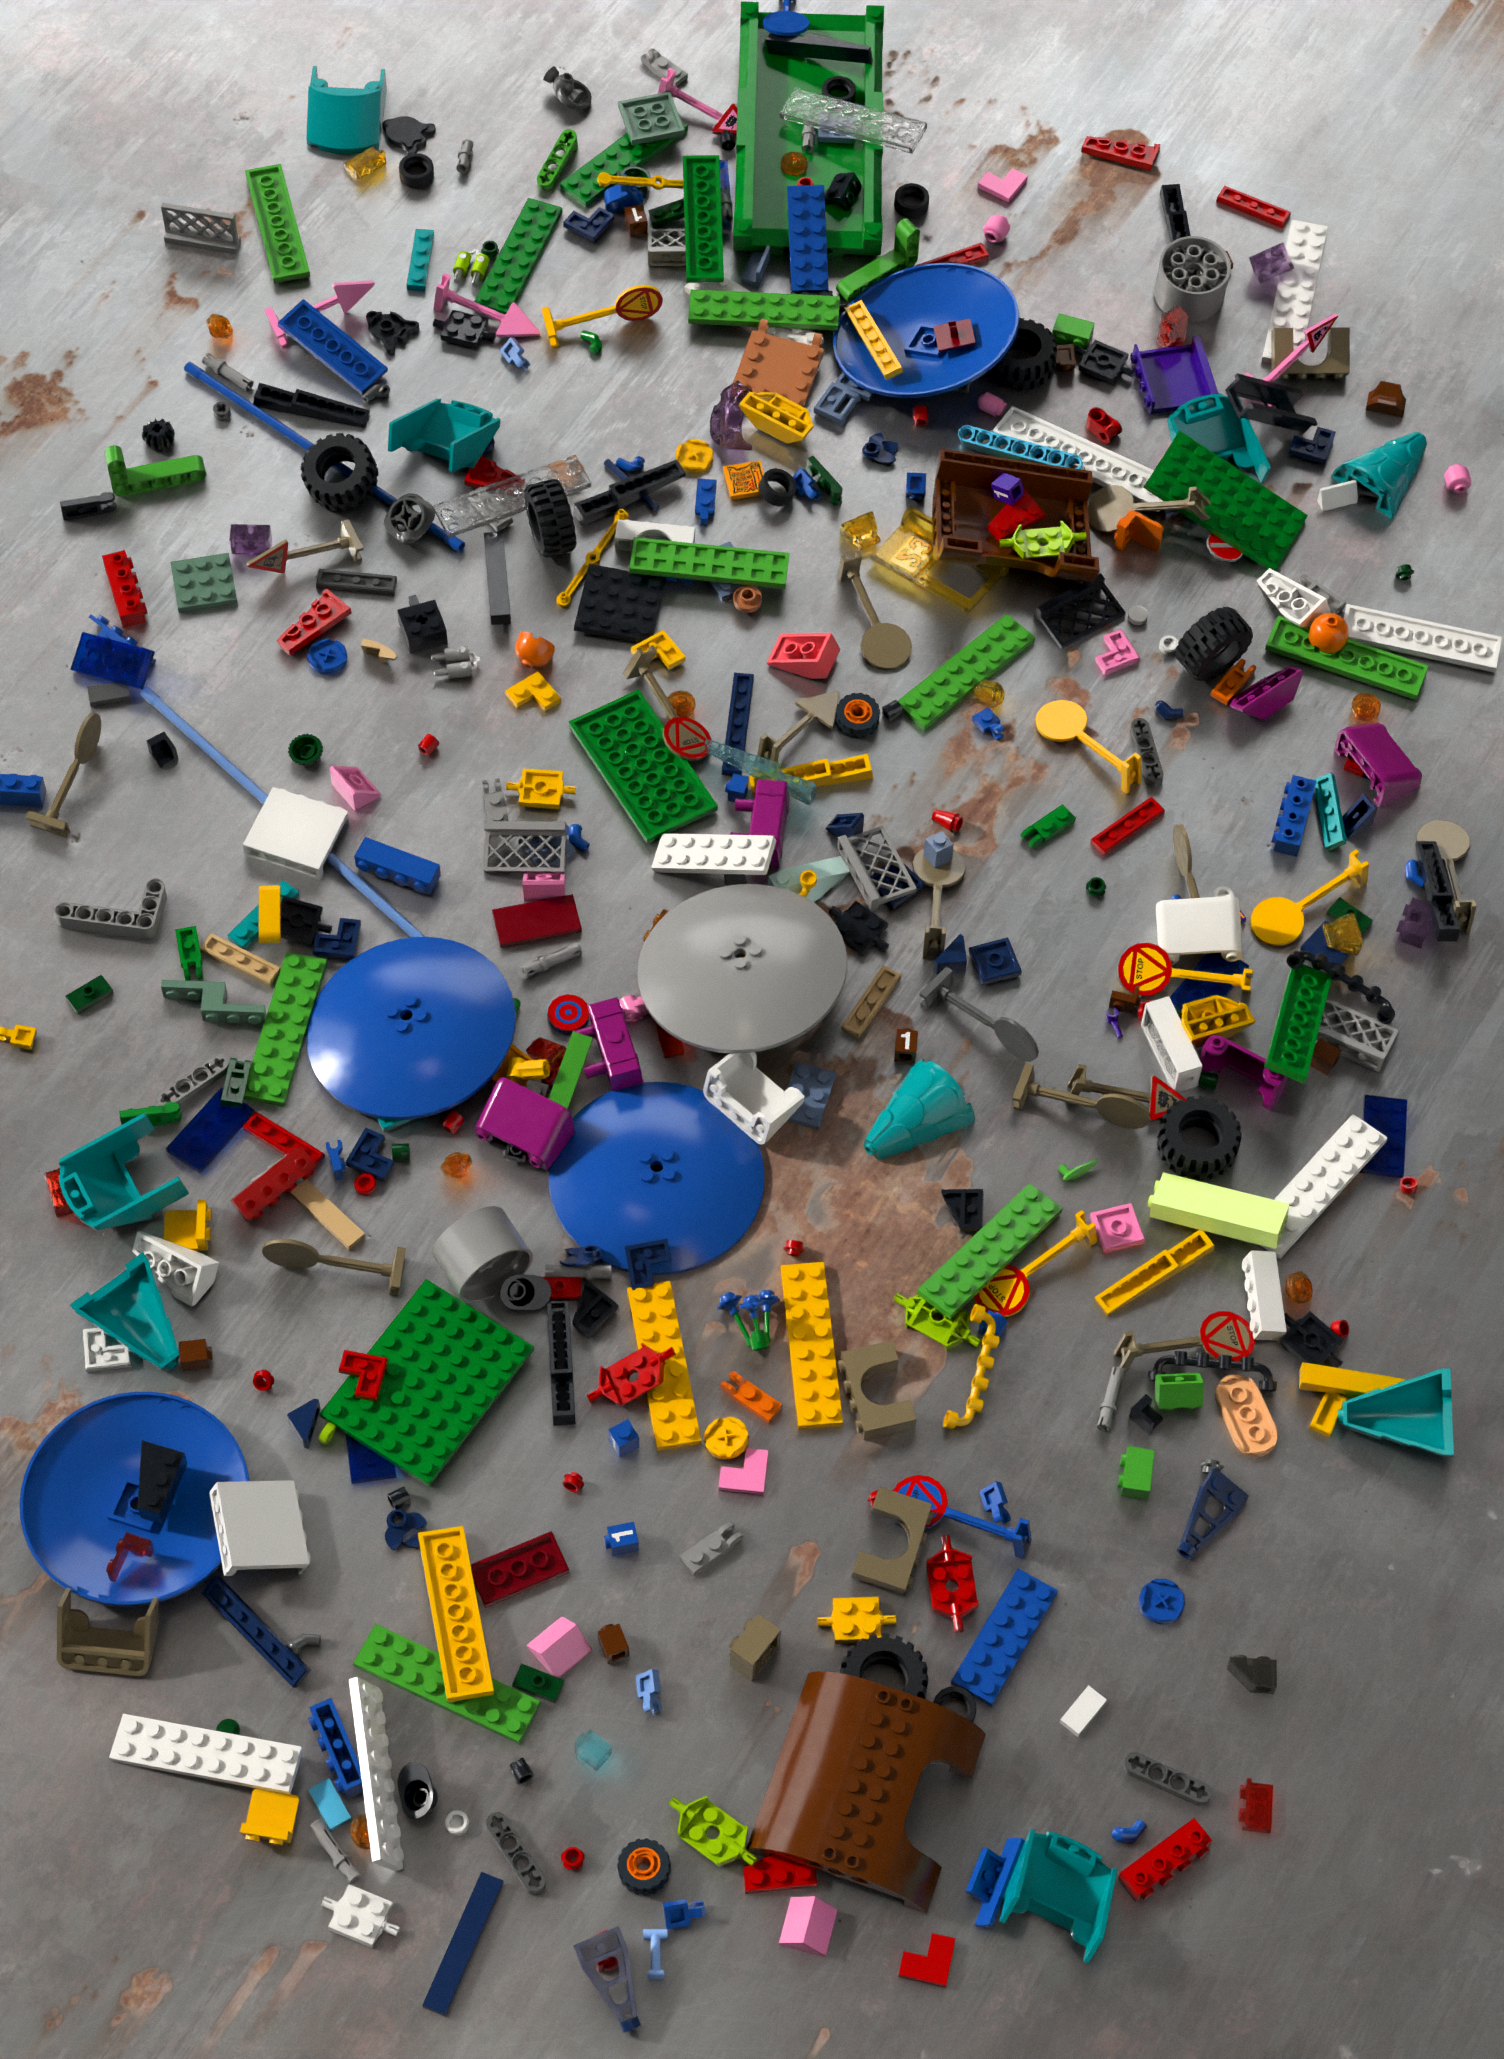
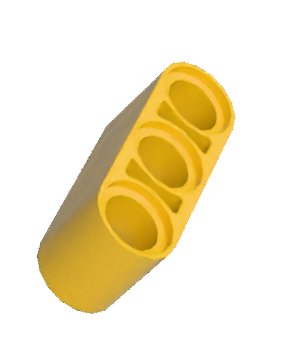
M280 885L259 886V943H281Z

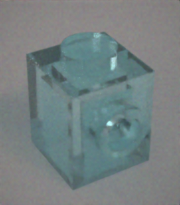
M591 1729L586 1734L582 1733L574 1743L576 1759L584 1766L588 1764L595 1771H598L612 1755V1746Z

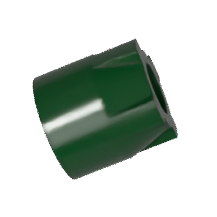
M1201 1071L1198 1087L1215 1091L1219 1075Z
M409 1143L392 1144V1159L394 1161L410 1160Z

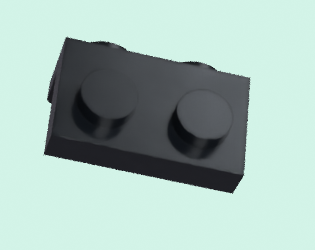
M855 172L836 174L825 194V205L841 203L845 211L850 210L862 188V184Z

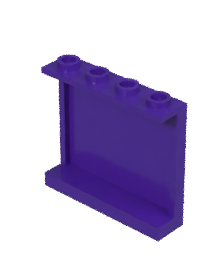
M1193 336L1192 342L1189 345L1139 351L1137 344H1134L1133 352L1130 354L1131 363L1135 364V376L1140 380V392L1144 393V405L1148 407L1150 414L1176 411L1178 407L1192 399L1218 394L1200 336Z

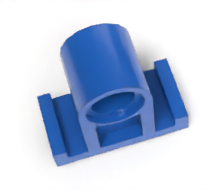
M618 184L608 188L604 193L605 207L610 213L616 214L624 211L627 207L643 205L644 208L645 196L642 191L637 189V186Z

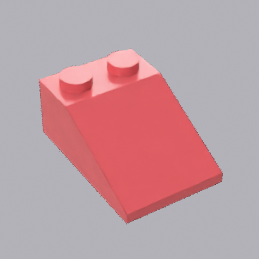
M832 633L780 634L767 664L809 679L827 678L840 648Z

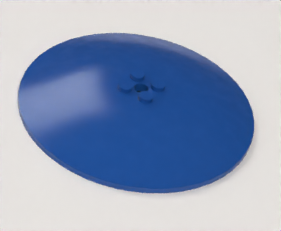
M933 263L914 266L895 272L873 283L848 305L850 306L862 300L900 363L903 373L888 380L885 379L845 310L839 319L838 330L834 331L833 348L836 360L843 373L852 382L867 391L897 398L937 395L960 388L976 380L992 369L1005 356L1018 332L1019 309L1016 298L1010 288L1000 278L984 269L958 263ZM970 318L976 345L939 352L933 326Z
M411 937L386 942L350 960L323 987L313 1005L307 1025L308 1056L312 1068L323 1087L336 1100L356 1112L391 1120L416 1119L438 1114L453 1108L477 1093L490 1081L503 1064L515 1033L516 1014L513 996L507 981L498 968L483 954L465 944L436 937ZM404 1015H412L411 1019L402 1020Z
M644 1082L643 1084L607 1092L594 1099L572 1118L575 1132L549 1168L551 1200L561 1225L578 1246L582 1248L588 1245L599 1246L603 1254L599 1261L629 1272L624 1246L668 1238L672 1261L651 1264L652 1275H670L694 1270L716 1260L729 1251L741 1240L755 1220L761 1205L765 1181L763 1159L758 1143L711 1104L704 1096L702 1090L670 1082ZM653 1165H660L663 1169L660 1172H654L651 1170V1167Z
M128 1392L108 1396L70 1414L53 1428L36 1449L25 1472L20 1492L19 1506L23 1534L34 1559L42 1570L65 1590L66 1588H71V1593L78 1597L103 1605L119 1607L150 1605L154 1597H158V1602L166 1601L194 1588L208 1578L222 1564L209 1492L217 1482L249 1481V1474L242 1451L233 1435L219 1419L203 1407L184 1398L158 1392ZM142 1440L183 1452L188 1463L163 1524L142 1519L139 1510L132 1508V1504L138 1501Z

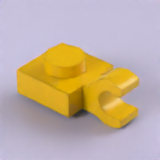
M15 1024L14 1030L0 1027L1 1042L10 1041L11 1047L32 1050L37 1034L36 1028Z

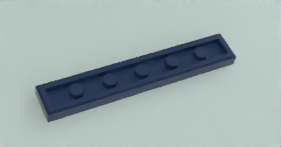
M734 672L722 775L733 776V773L742 775L754 674Z
M215 1576L202 1594L293 1688H297L311 1669L220 1576Z
M484 1872L480 1873L424 2000L423 2008L446 2016L502 1888L503 1880Z

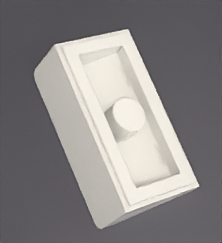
M1352 480L1320 488L1317 502L1321 510L1327 511L1357 503V482Z

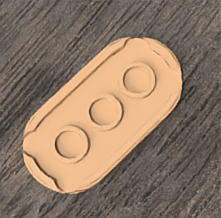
M1231 1374L1224 1377L1216 1388L1215 1400L1234 1444L1242 1453L1249 1456L1260 1457L1268 1454L1276 1445L1278 1430L1258 1385L1251 1378L1248 1379L1241 1374Z

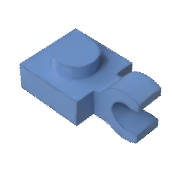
M510 337L500 349L501 354L509 364H516L518 368L523 367L527 370L531 365L522 356L525 350L515 338Z
M651 1669L636 1676L638 1698L643 1699L644 1712L652 1710L653 1714L662 1711L661 1702L656 1696L661 1693L659 1670Z

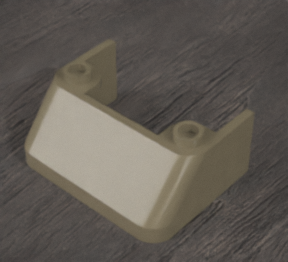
M66 1588L57 1606V1662L66 1669L131 1676L145 1675L151 1665L158 1630V1597L153 1598L145 1617H141L135 1622L134 1632L89 1627L88 1615L82 1610L71 1609V1588Z

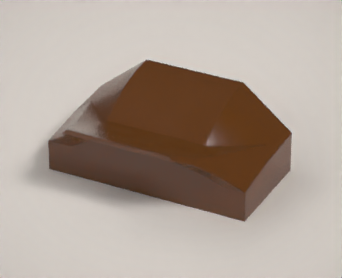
M1380 381L1377 387L1368 394L1366 411L1403 417L1406 398L1403 396L1401 385Z

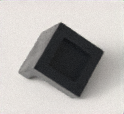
M165 732L146 740L149 753L160 768L178 760L177 750Z
M1145 1394L1131 1408L1129 1418L1147 1434H1150L1163 1421V1417L1151 1407L1153 1399Z

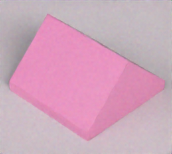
M333 765L330 767L332 785L354 811L359 810L381 795L358 767Z
M524 873V901L545 900L565 896V873Z
M563 1616L527 1644V1648L553 1676L558 1678L592 1651L578 1626Z
M815 1896L791 1897L779 1945L826 1957L838 1909Z

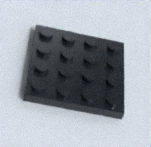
M589 564L574 631L640 643L653 636L666 578L634 574L626 570Z

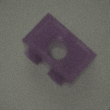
M1284 242L1249 257L1253 271L1260 284L1294 269L1292 259Z
M231 524L229 541L232 554L260 555L272 548L270 525Z
M1412 898L1411 904L1405 905L1402 916H1405V920L1399 921L1396 932L1400 934L1397 941L1421 949L1432 918L1428 902Z

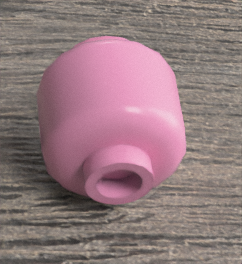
M992 215L983 228L985 238L992 243L1003 241L1010 230V224L1005 216Z
M1452 465L1444 474L1447 489L1452 493H1464L1471 486L1469 470L1463 465Z

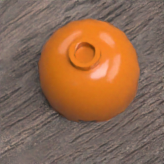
M1325 613L1314 619L1309 629L1308 638L1313 647L1315 645L1320 648L1319 651L1335 653L1346 645L1349 627L1341 616L1335 613Z
M520 632L515 644V654L522 661L521 664L526 668L532 669L533 667H542L549 663L554 654L555 646L543 637L539 636L536 639L532 638V633Z

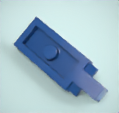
M697 479L695 514L700 515V526H708V516L714 515L717 480Z

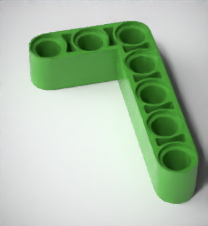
M907 218L902 219L895 229L894 249L840 280L836 286V291L851 303L856 296L873 283L895 272L913 267L918 260L920 230Z
M113 445L107 447L104 451L112 490L116 496H126L203 480L207 475L203 458L199 455L126 468L121 447Z

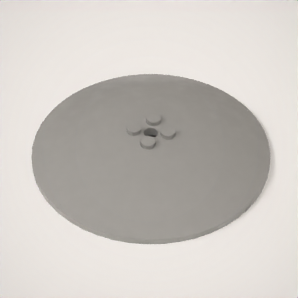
M760 884L730 885L711 889L685 900L669 911L655 925L640 952L637 970L638 986L641 998L652 1018L665 1031L680 1041L697 1048L720 1053L758 1052L786 1044L810 1031L821 1022L836 1004L843 990L847 975V954L838 927L831 917L811 900L790 890ZM738 954H745V955H746V956L743 957V958H741V957H740V958H736V957H735V956L738 955Z

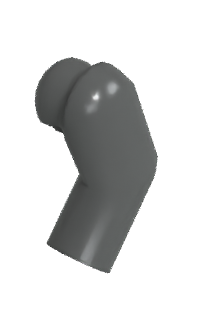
M374 385L362 395V399L364 402L369 403L374 398H385L389 395L390 388L388 385Z
M301 1633L289 1640L287 1646L296 1655H299L301 1652L300 1648L304 1645L320 1646L321 1635Z

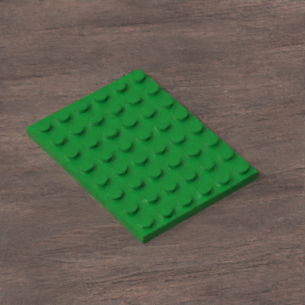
M425 1279L367 1353L388 1358L377 1402L356 1398L355 1391L359 1377L349 1375L319 1414L327 1422L333 1423L338 1429L429 1487L534 1351V1346Z

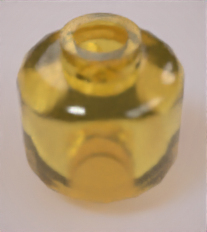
M983 680L979 685H976L974 696L978 704L995 708L1002 704L1005 690L1000 683Z

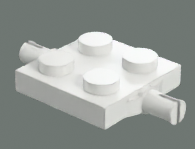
M349 1884L343 1897L338 1902L326 1896L322 1901V1907L334 1911V1916L328 1926V1930L373 1948L377 1938L383 1931L395 1937L399 1933L400 1927L388 1923V1915L393 1907V1902Z

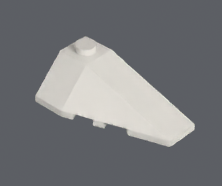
M1270 568L1257 580V584L1288 621L1300 627H1310L1315 618L1325 613H1331L1325 597Z
M137 1231L132 1252L136 1256L143 1252L149 1260L150 1267L159 1276V1281L169 1286L173 1296L190 1306H195L214 1283L219 1262L202 1253L148 1233Z

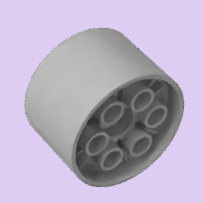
M1187 236L1171 242L1162 252L1154 287L1155 300L1160 309L1168 316L1183 322H1200L1214 316L1223 305L1231 271L1228 254L1219 244L1204 237Z
M496 1206L478 1209L454 1222L439 1236L432 1249L433 1257L461 1300L467 1303L480 1302L499 1294L505 1279L512 1275H523L533 1259L532 1252L504 1210Z

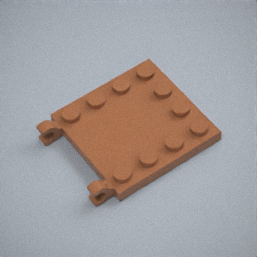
M761 318L758 332L754 330L751 332L732 383L729 397L743 400L749 392H773L805 407L824 355V349L820 348L823 334L815 332L812 345L799 343L766 334L769 329V320Z

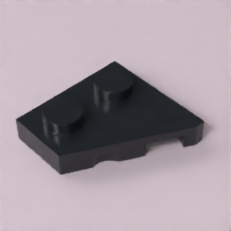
M983 1189L941 1190L942 1197L961 1232H975L983 1227Z
M586 1280L572 1324L587 1338H590L619 1309V1306L590 1281Z

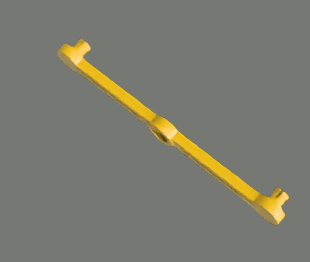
M601 172L597 177L600 187H605L609 184L649 186L656 190L663 188L683 189V180L664 179L660 175H656L653 178L612 176L606 172Z
M619 509L615 513L614 522L593 552L586 554V562L565 592H561L557 596L556 602L559 607L566 608L570 606L571 597L586 577L589 564L598 565L600 563V555L616 533L618 519L629 520V515L624 509Z

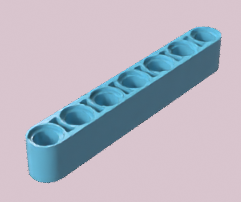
M970 425L962 426L958 431L961 444L967 449L1001 458L1071 468L1074 464H1079L1075 469L1085 470L1080 456ZM966 435H972L971 438L964 439ZM984 440H990L987 444H982ZM1007 444L1006 448L999 449L1001 445ZM1025 449L1022 454H1017L1019 450ZM1038 454H1043L1041 458L1035 459ZM1056 459H1061V461H1060L1059 463H1057V464H1054V463H1053L1054 460H1056Z

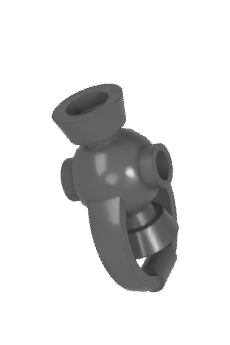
M552 66L546 72L543 80L550 84L553 83L555 96L565 106L575 110H584L591 105L592 96L589 89L583 83L574 80L571 74L564 73L559 75V71L555 66ZM585 95L586 100H584L583 102H581V103L579 104L578 102H579V101L582 99V97Z

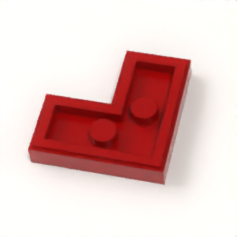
M344 1350L339 1373L359 1377L355 1391L356 1398L377 1402L388 1358Z
M932 1933L927 1956L903 1951L898 1977L946 1988L956 1938Z

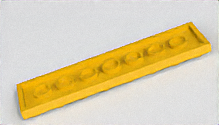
M824 1262L780 1265L798 1430L843 1426Z
M671 1282L654 1283V1286L633 1290L632 1287H628L627 1294L638 1350L643 1348L641 1346V1343L657 1353H662L670 1347H673L676 1353L675 1356L665 1361L663 1383L646 1392L657 1451L701 1444Z
M458 1526L419 1532L418 1540L447 1702L494 1695L464 1527Z

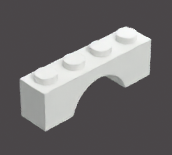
M618 519L615 533V550L632 552L634 537L694 543L695 527Z

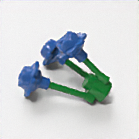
M759 1291V1295H749L744 1298L743 1304L739 1305L740 1309L749 1311L750 1317L753 1318L755 1331L751 1332V1337L738 1315L737 1305L742 1296L735 1295L733 1292L722 1295L717 1309L729 1310L731 1316H734L746 1339L747 1347L751 1346L752 1351L770 1347L769 1313L771 1312V1306L780 1301L774 1291ZM761 1306L762 1312H764L765 1334L763 1330H760L758 1321V1309Z

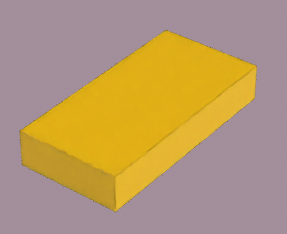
M1325 1392L1309 1429L1330 1438L1338 1420V1410L1343 1409L1342 1402H1345L1347 1398L1338 1393Z

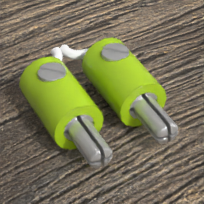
M476 249L472 252L460 251L453 267V273L455 274L453 282L459 283L461 277L466 275L472 258L471 254L476 252L477 256L471 270V276L473 277L471 285L477 286L478 281L484 278L490 261L489 257L479 253V250Z

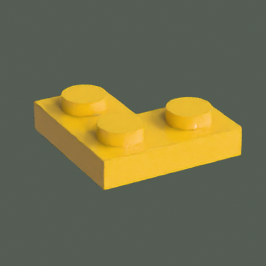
M664 630L631 647V653L634 655L638 648H641L644 653L647 652L651 645H654L657 653L653 659L659 657L669 670L686 661V656Z
M538 671L505 690V695L516 708L534 699L544 711H547L561 702V697Z

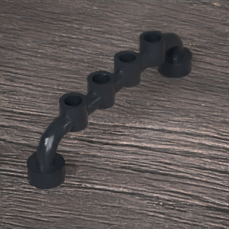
M1295 950L1288 955L1286 962L1292 969L1301 968L1305 960H1308L1312 963L1314 969L1326 971L1330 974L1332 980H1340L1348 985L1350 991H1358L1365 995L1368 1002L1380 1004L1382 1007L1377 1012V1019L1382 1024H1389L1394 1019L1395 1011L1390 1002L1381 996V989L1379 987H1366L1363 985V978L1361 976H1348L1345 974V967L1341 964H1336L1333 967L1327 963L1328 959L1325 954L1318 953L1315 956L1308 951Z
M1174 1351V1356H1162L1155 1362L1153 1371H1148V1381L1154 1382L1155 1375L1166 1374V1372H1162V1368L1166 1364L1246 1372L1254 1371L1260 1372L1264 1376V1381H1259L1260 1391H1277V1382L1273 1381L1269 1368L1263 1364L1254 1363V1358L1241 1357L1240 1361H1232V1356L1218 1355V1359H1209L1210 1354L1196 1353L1195 1358L1187 1357V1352Z

